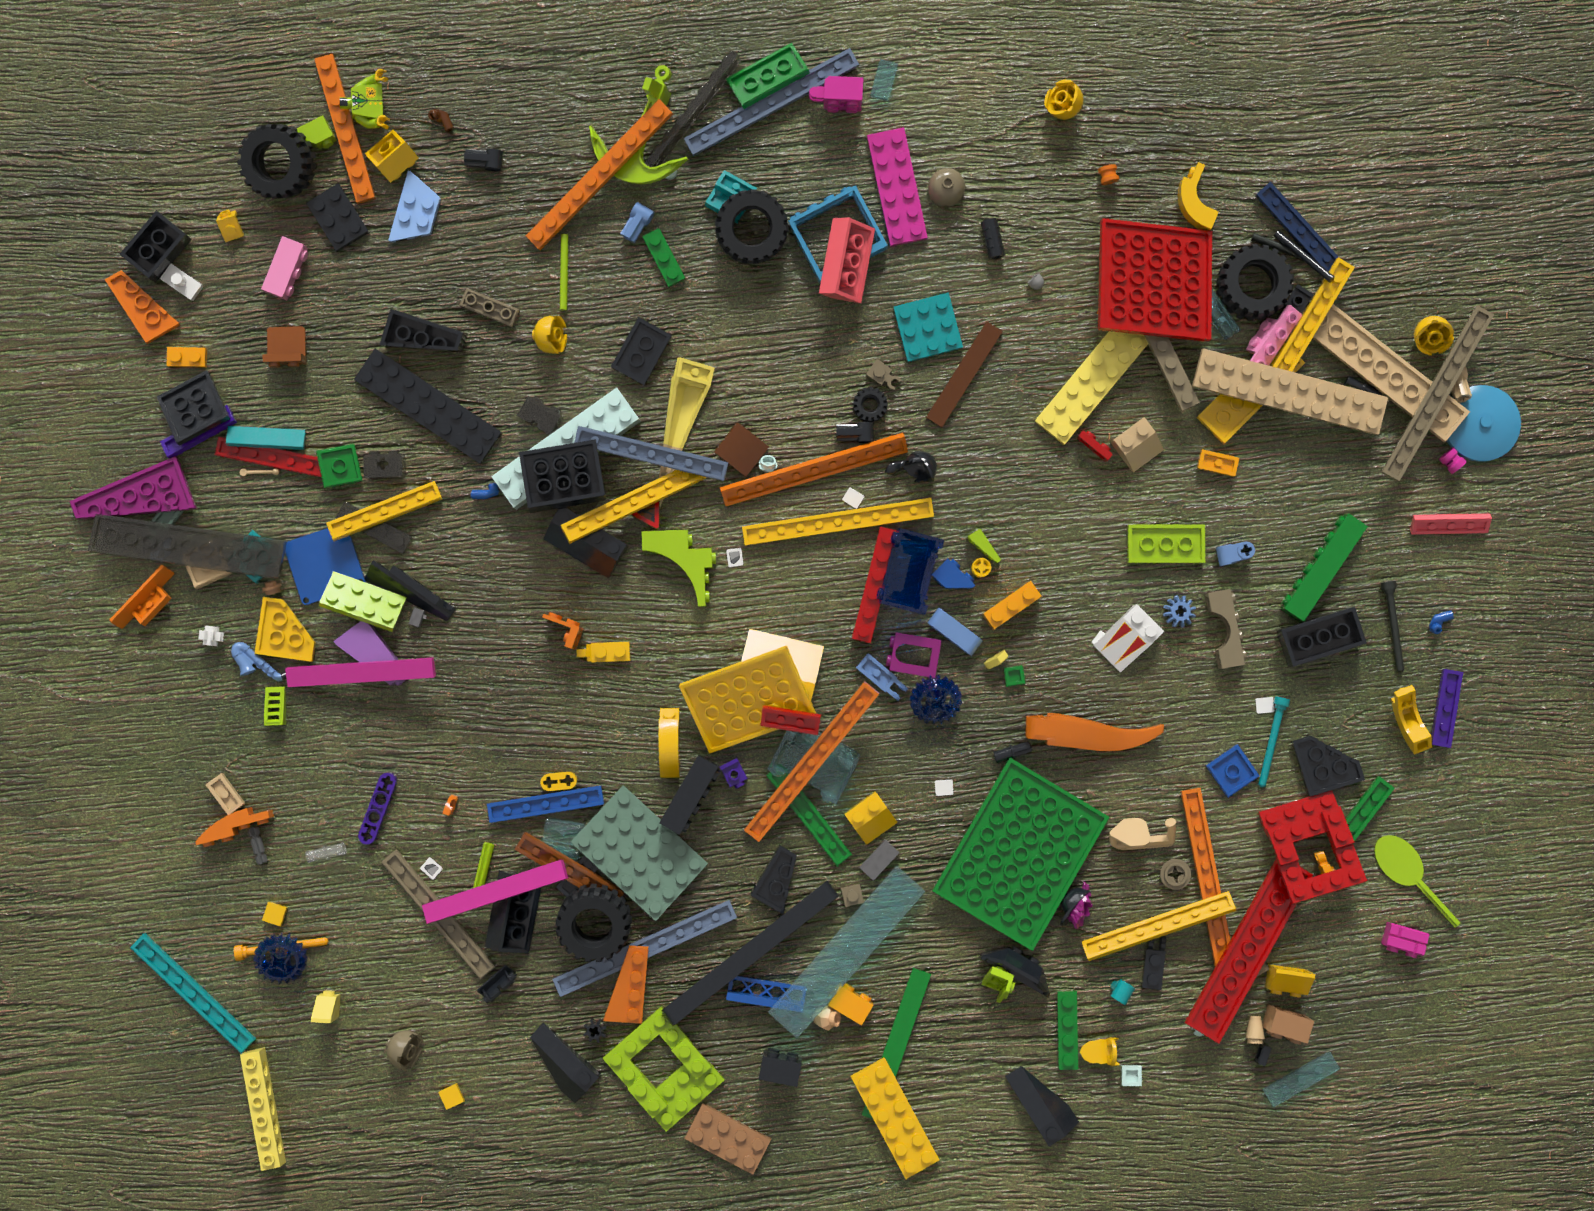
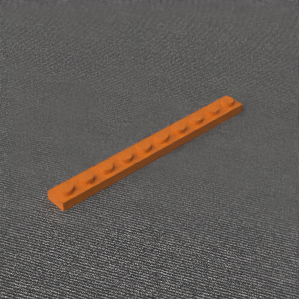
M658 99L541 219L526 237L537 249L541 250L674 113Z
M900 433L722 486L720 490L725 506L907 453L906 439L904 433Z
M865 681L746 826L745 832L760 842L879 695L878 691Z
M1201 788L1180 791L1201 900L1221 894ZM1226 915L1206 921L1215 967L1230 942Z

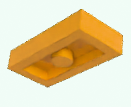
M167 347L166 366L207 368V349Z
M1202 449L1197 469L1235 477L1239 458Z

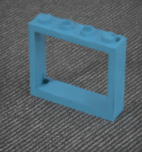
M856 185L840 190L841 193L836 196L833 194L824 198V202L819 205L814 203L807 207V211L801 214L797 212L788 220V225L819 284H821L823 271H820L797 226L853 198L867 225L875 228L874 238L877 243L872 245L870 258L887 250L888 245Z

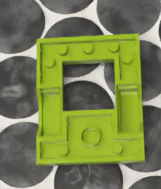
M661 1006L603 1057V1060L628 1087V1091L647 1113L667 1132L725 1079L695 1048L678 1024L674 1026L670 1024L661 1012L664 1009ZM660 1035L683 1065L655 1088L631 1059L655 1037Z

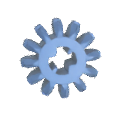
M1178 595L1174 596V601L1172 599L1167 600L1170 606H1163L1164 609L1168 610V612L1163 613V616L1169 615L1166 622L1170 623L1173 621V627H1177L1179 623V626L1183 628L1185 623L1188 625L1192 623L1188 617L1195 618L1196 616L1191 613V611L1196 610V607H1189L1193 602L1192 600L1185 603L1186 596H1182L1179 599ZM1178 606L1180 607L1179 609H1183L1180 617L1179 614L1175 613V610H1178Z

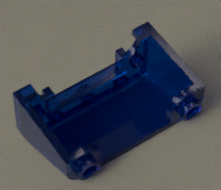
M898 528L891 535L890 542L893 544L882 588L879 587L876 599H879V604L917 615H926L928 606L925 605L924 600L928 599L926 595L935 559H938L936 554L939 549L943 548L944 540Z

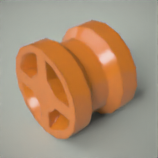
M1116 164L1106 165L1098 169V173L1102 178L1100 180L1101 185H1109L1120 180L1116 174Z

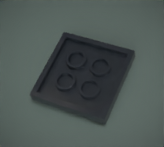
M208 370L157 396L174 439L179 446L231 419Z

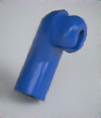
M490 483L488 485L489 490H472L471 498L488 499L499 494V487L497 484Z
M1452 611L1435 614L1429 624L1430 631L1434 634H1440L1443 622L1454 619Z

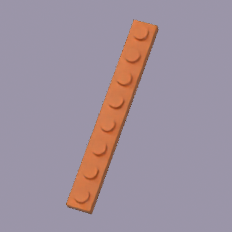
M333 54L316 58L314 60L356 203L360 204L376 199L350 109H340V97H346L335 57Z

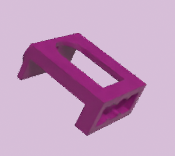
M896 632L895 636L890 638L889 647L892 648V654L887 656L886 666L889 667V671L935 678L941 640ZM902 644L931 648L928 667L900 662L896 658V649Z

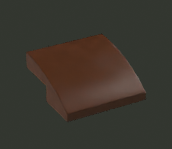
M736 422L714 453L746 477L769 446Z

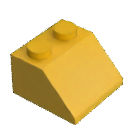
M391 130L365 153L368 159L390 183L398 179L407 168L412 167L419 158L394 130Z
M876 791L844 813L866 845L898 823Z
M1268 964L1269 970H1267L1265 987L1273 994L1282 995V992H1289V996L1301 998V995L1309 994L1316 974L1306 969Z

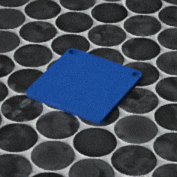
M326 528L283 544L301 602L304 605L321 600L333 571L357 580L362 579L366 583L351 535L334 542L329 529ZM305 598L309 599L308 603L304 602Z

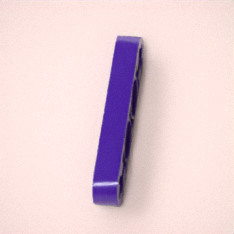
M384 773L378 779L358 834L359 841L363 844H371L377 839L397 785V777L393 773ZM390 776V780L393 781V783L389 784L386 788V790H390V792L388 793L386 791H380V787L383 789L386 785V782H384L383 779L388 778ZM379 794H383L386 797V802L383 805H379L376 801V797ZM372 812L379 814L380 818L377 823L370 821L369 816ZM366 824L376 826V830L372 828L370 831L372 838L366 841L363 833H367L370 828L366 827Z

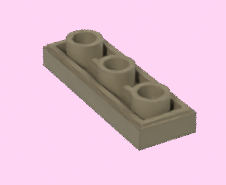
M466 288L459 304L460 307L513 328L520 312L515 307ZM492 305L491 310H486V307Z

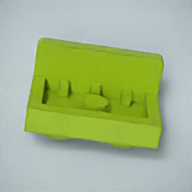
M992 966L983 977L981 985L999 991L996 1002L1000 1003L1004 998L1007 999L1009 993H1012L1015 982H1012L1014 975L1006 972L1002 967Z

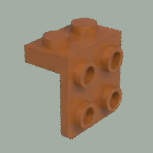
M302 326L269 327L267 329V354H262L263 363L267 364L270 368H280L281 365H288V367L306 365V329Z

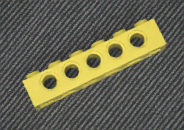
M264 1047L245 1051L240 1055L261 1171L279 1168L286 1163Z

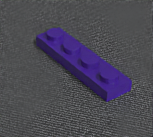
M225 405L231 419L180 446L176 443L173 435L160 441L167 458L170 459L178 456L227 429L228 426L236 424L237 421L230 407Z
M1442 669L1431 734L1432 745L1451 748L1463 672Z

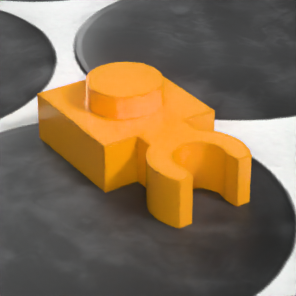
M1324 851L1314 853L1321 874L1335 870L1333 866L1330 867V864H1328Z

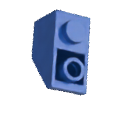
M947 558L931 575L944 589H972L975 586L973 583L974 578L967 572L964 574L959 570L961 566L954 559L950 561Z

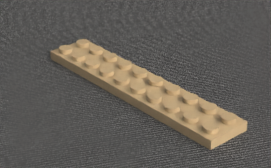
M1334 304L1312 338L1411 417H1413L1432 384V381ZM1448 395L1429 431L1441 441L1446 442L1470 411Z
M1204 348L1201 349L1192 387L1374 435H1379L1388 397Z

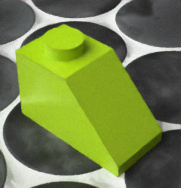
M323 115L297 128L298 133H303L306 136L305 141H310L312 147L319 149L329 148L334 144L333 142L337 141L328 121Z

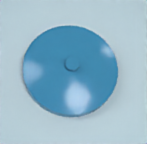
M1488 385L1469 387L1472 394L1471 399L1460 404L1469 410L1470 413L1447 439V443L1451 448L1454 447L1458 451V455L1471 461L1486 462L1497 459L1511 450L1519 437L1521 429L1519 410L1512 398L1496 387Z

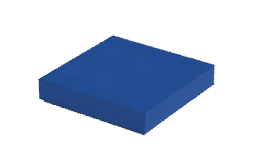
M1238 744L1205 765L1227 798L1259 777V774Z

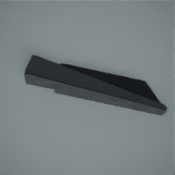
M373 560L365 576L367 582L407 597V602L445 621H448L455 612L456 608L397 566L393 565L388 570L377 561Z

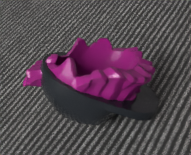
M1085 881L1082 888H1074L1065 894L1061 904L1065 915L1060 922V926L1065 927L1069 922H1072L1074 928L1078 929L1083 926L1084 917L1090 916L1088 908L1093 907L1089 899L1091 897L1090 887Z

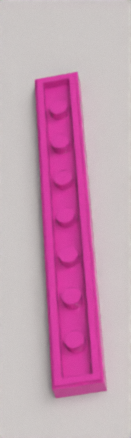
M434 657L285 668L288 687L436 677Z
M558 860L424 904L422 908L427 924L568 879L564 861Z

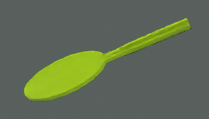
M1386 835L1379 838L1375 844L1374 853L1381 870L1396 883L1405 886L1416 885L1455 928L1459 926V920L1421 880L1424 868L1417 851L1408 842L1397 836Z

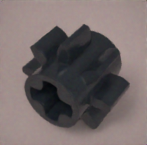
M591 1018V1024L584 1025L587 1031L584 1032L583 1036L588 1035L589 1042L592 1039H596L599 1043L600 1036L606 1037L607 1034L603 1030L607 1028V1025L601 1024L602 1019L594 1022V1019ZM595 1026L598 1027V1032L596 1034H593L592 1029Z

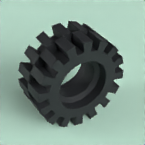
M873 387L863 388L855 396L853 402L855 415L865 422L874 423L884 417L888 407L887 398L884 396V393L879 391L878 388L874 389ZM873 398L877 401L878 407L874 412H867L863 408L865 399Z

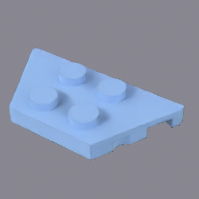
M411 171L407 172L388 241L392 243L398 240H409L418 236L431 235L441 198Z

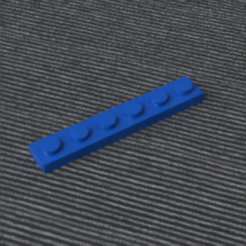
M602 785L488 803L487 809L489 822L492 823L604 805L605 803Z

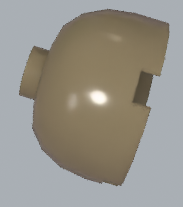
M939 169L931 176L928 182L930 199L940 207L955 206L965 194L966 185L964 178L955 169Z
M403 1030L389 1038L386 1044V1054L391 1065L403 1071H407L406 1068L408 1066L412 1068L422 1052V1048H419L420 1041L423 1042L422 1035Z

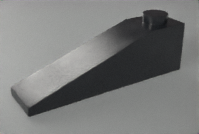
M1020 1066L1005 1075L1049 1147L1064 1138L1079 1123L1070 1106L1024 1067Z

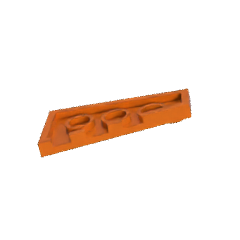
M122 270L105 279L146 344L180 326L167 311L159 306Z
M628 946L603 1021L642 1024L648 958L647 946Z

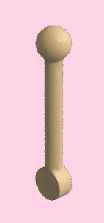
M278 468L250 471L241 469L239 473L245 477L248 474L278 475L280 471Z

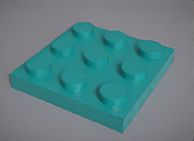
M949 292L893 307L907 363L963 349Z

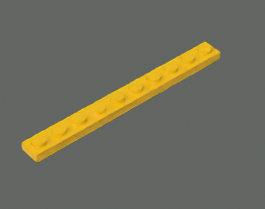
M926 498L742 526L744 544L748 546L934 517L932 499Z

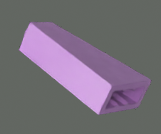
M362 621L333 641L358 662L398 660L375 627ZM392 680L385 682L389 685L396 684L397 686H399L406 680Z

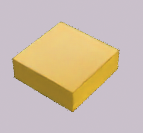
M268 902L262 921L282 926L288 907Z
M457 1083L438 1092L446 1110L465 1101Z

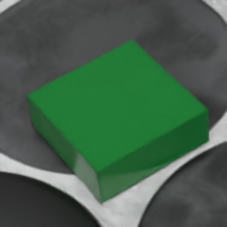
M1023 665L1003 668L1006 687L1026 684Z

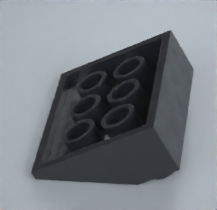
M596 439L519 452L527 506L530 513L606 501Z

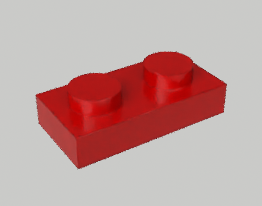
M1083 430L1076 438L1104 462H1107L1113 455L1110 452L1111 449L1106 444L1097 442L1095 440L1096 436L1090 431L1085 432Z

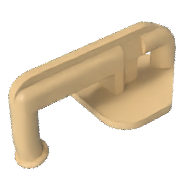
M1169 818L1165 821L1167 835L1150 836L1147 823L1143 819H1123L1110 831V845L1120 850L1172 846L1175 843L1176 820Z

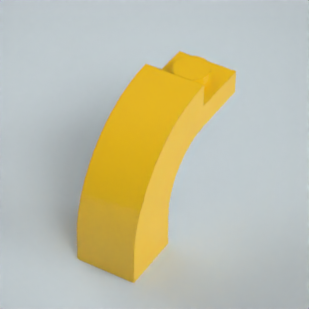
M1198 162L1195 167L1190 168L1187 177H1183L1180 181L1178 204L1183 216L1191 225L1200 230L1210 231L1219 211L1205 206L1198 198L1197 184L1205 167L1204 164Z
M1412 685L1400 688L1394 692V698H1391L1392 708L1400 731L1415 755L1432 748V736L1420 718L1416 704L1415 688Z
M660 708V778H680L679 708Z

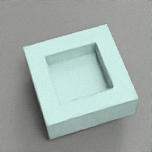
M1121 1065V1085L1142 1086V1066Z

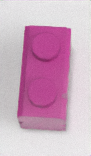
M1387 922L1381 943L1387 946L1386 950L1398 953V950L1406 951L1405 955L1417 958V955L1424 956L1429 933Z

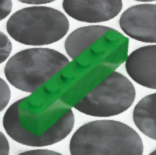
M1349 513L1339 516L1334 524L1336 527L1333 532L1330 531L1325 536L1323 547H1319L1313 555L1315 559L1312 563H1308L1302 571L1304 575L1301 579L1298 578L1292 586L1294 590L1290 595L1287 594L1281 602L1283 604L1281 610L1298 622L1305 621L1368 527Z

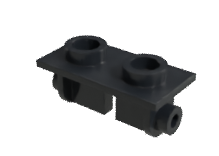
M505 964L476 991L484 996L483 1000L487 1004L493 1002L501 994V988L506 990L515 982L517 973Z

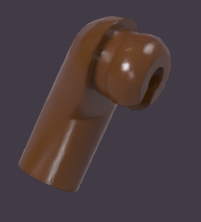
M433 109L428 112L429 119L442 123L445 132H450L454 129L447 112L439 109Z

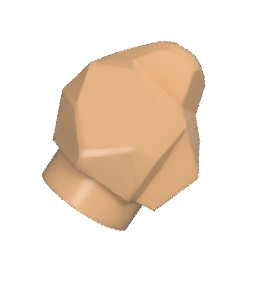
M826 1005L819 1008L812 1015V1020L819 1027L829 1031L833 1027L839 1026L841 1014Z

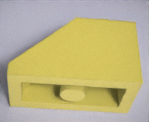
M324 990L323 993L317 995L311 1022L332 1023L338 1019L341 994H335V991Z

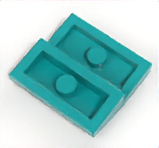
M724 170L706 200L705 206L718 213L722 204L733 194L743 190H757V188ZM746 210L738 214L734 221L735 223H739Z

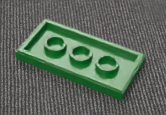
M790 43L726 78V82L742 108L745 109L810 74V71L794 45Z

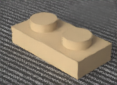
M220 773L206 784L227 815L234 813L246 804L223 773Z

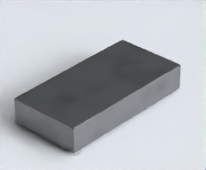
M885 839L859 868L874 881L900 852Z

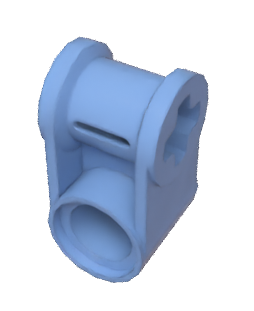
M1241 542L1216 547L1219 565L1225 566L1251 558L1255 553L1254 545L1250 542ZM1241 549H1249V552L1246 554L1241 553Z

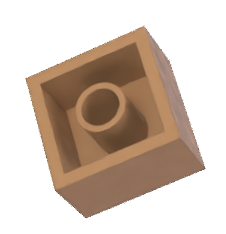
M1268 1004L1262 1026L1267 1030L1266 1033L1271 1034L1270 1036L1282 1039L1284 1036L1290 1042L1301 1045V1042L1308 1044L1314 1020L1306 1015Z

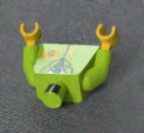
M378 69L375 74L355 84L351 88V97H340V109H352V119L367 129L389 128L387 124H384L386 120L390 119L383 115L382 83H379L380 81H388L387 77H382L383 73L387 72L383 69Z

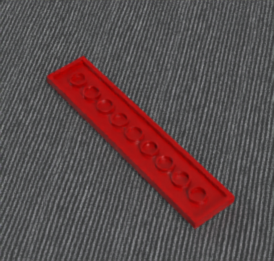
M1277 859L1274 861L1184 1022L1218 1044L1222 1040L1297 905L1291 904L1278 869ZM1300 867L1305 879L1313 876V874Z

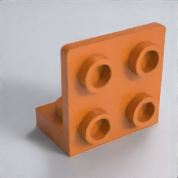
M551 612L548 615L543 614L542 618L571 628L570 631H566L563 642H566L565 647L576 650L584 628L579 627L581 623L568 618L566 622L562 621V616Z

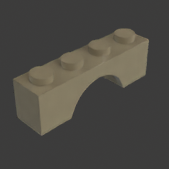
M1231 589L1204 594L1208 613L1220 617L1227 630L1224 643L1215 650L1218 669L1245 665L1244 661H1246L1247 657L1245 650L1241 646L1243 635L1241 630H1238L1237 625L1239 623V614L1234 609V604H1236L1235 594L1231 593Z

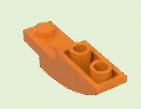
M252 807L229 814L203 832L195 841L196 845L203 844L204 848L215 845L214 841L219 839L222 840V843L234 840L233 836L239 834L238 828L239 830L250 828V823L257 822V825L268 823L269 818L274 817L273 810L254 814Z

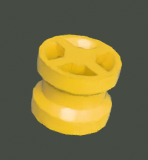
M978 558L972 563L971 571L976 577H985L991 571V564L985 558Z

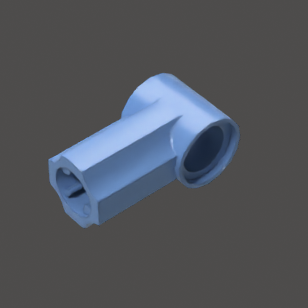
M637 202L631 210L629 220L620 233L621 236L635 243L643 228L652 220L655 212Z

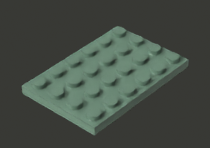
M623 785L570 843L656 921L708 863L675 832L659 824L661 819Z

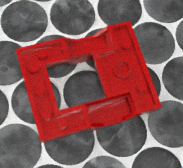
M1332 790L1258 812L1264 832L1270 839L1276 854L1278 869L1292 905L1367 882L1353 845L1355 842L1341 806H1338ZM1326 833L1340 869L1305 879L1298 863L1299 858L1293 843Z

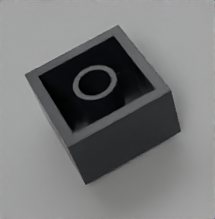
M775 1048L764 1050L759 1080L797 1087L802 1057H798V1053L795 1052L779 1053L780 1050Z

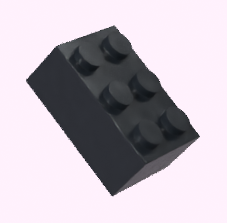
M156 210L122 250L120 255L156 283L192 239Z

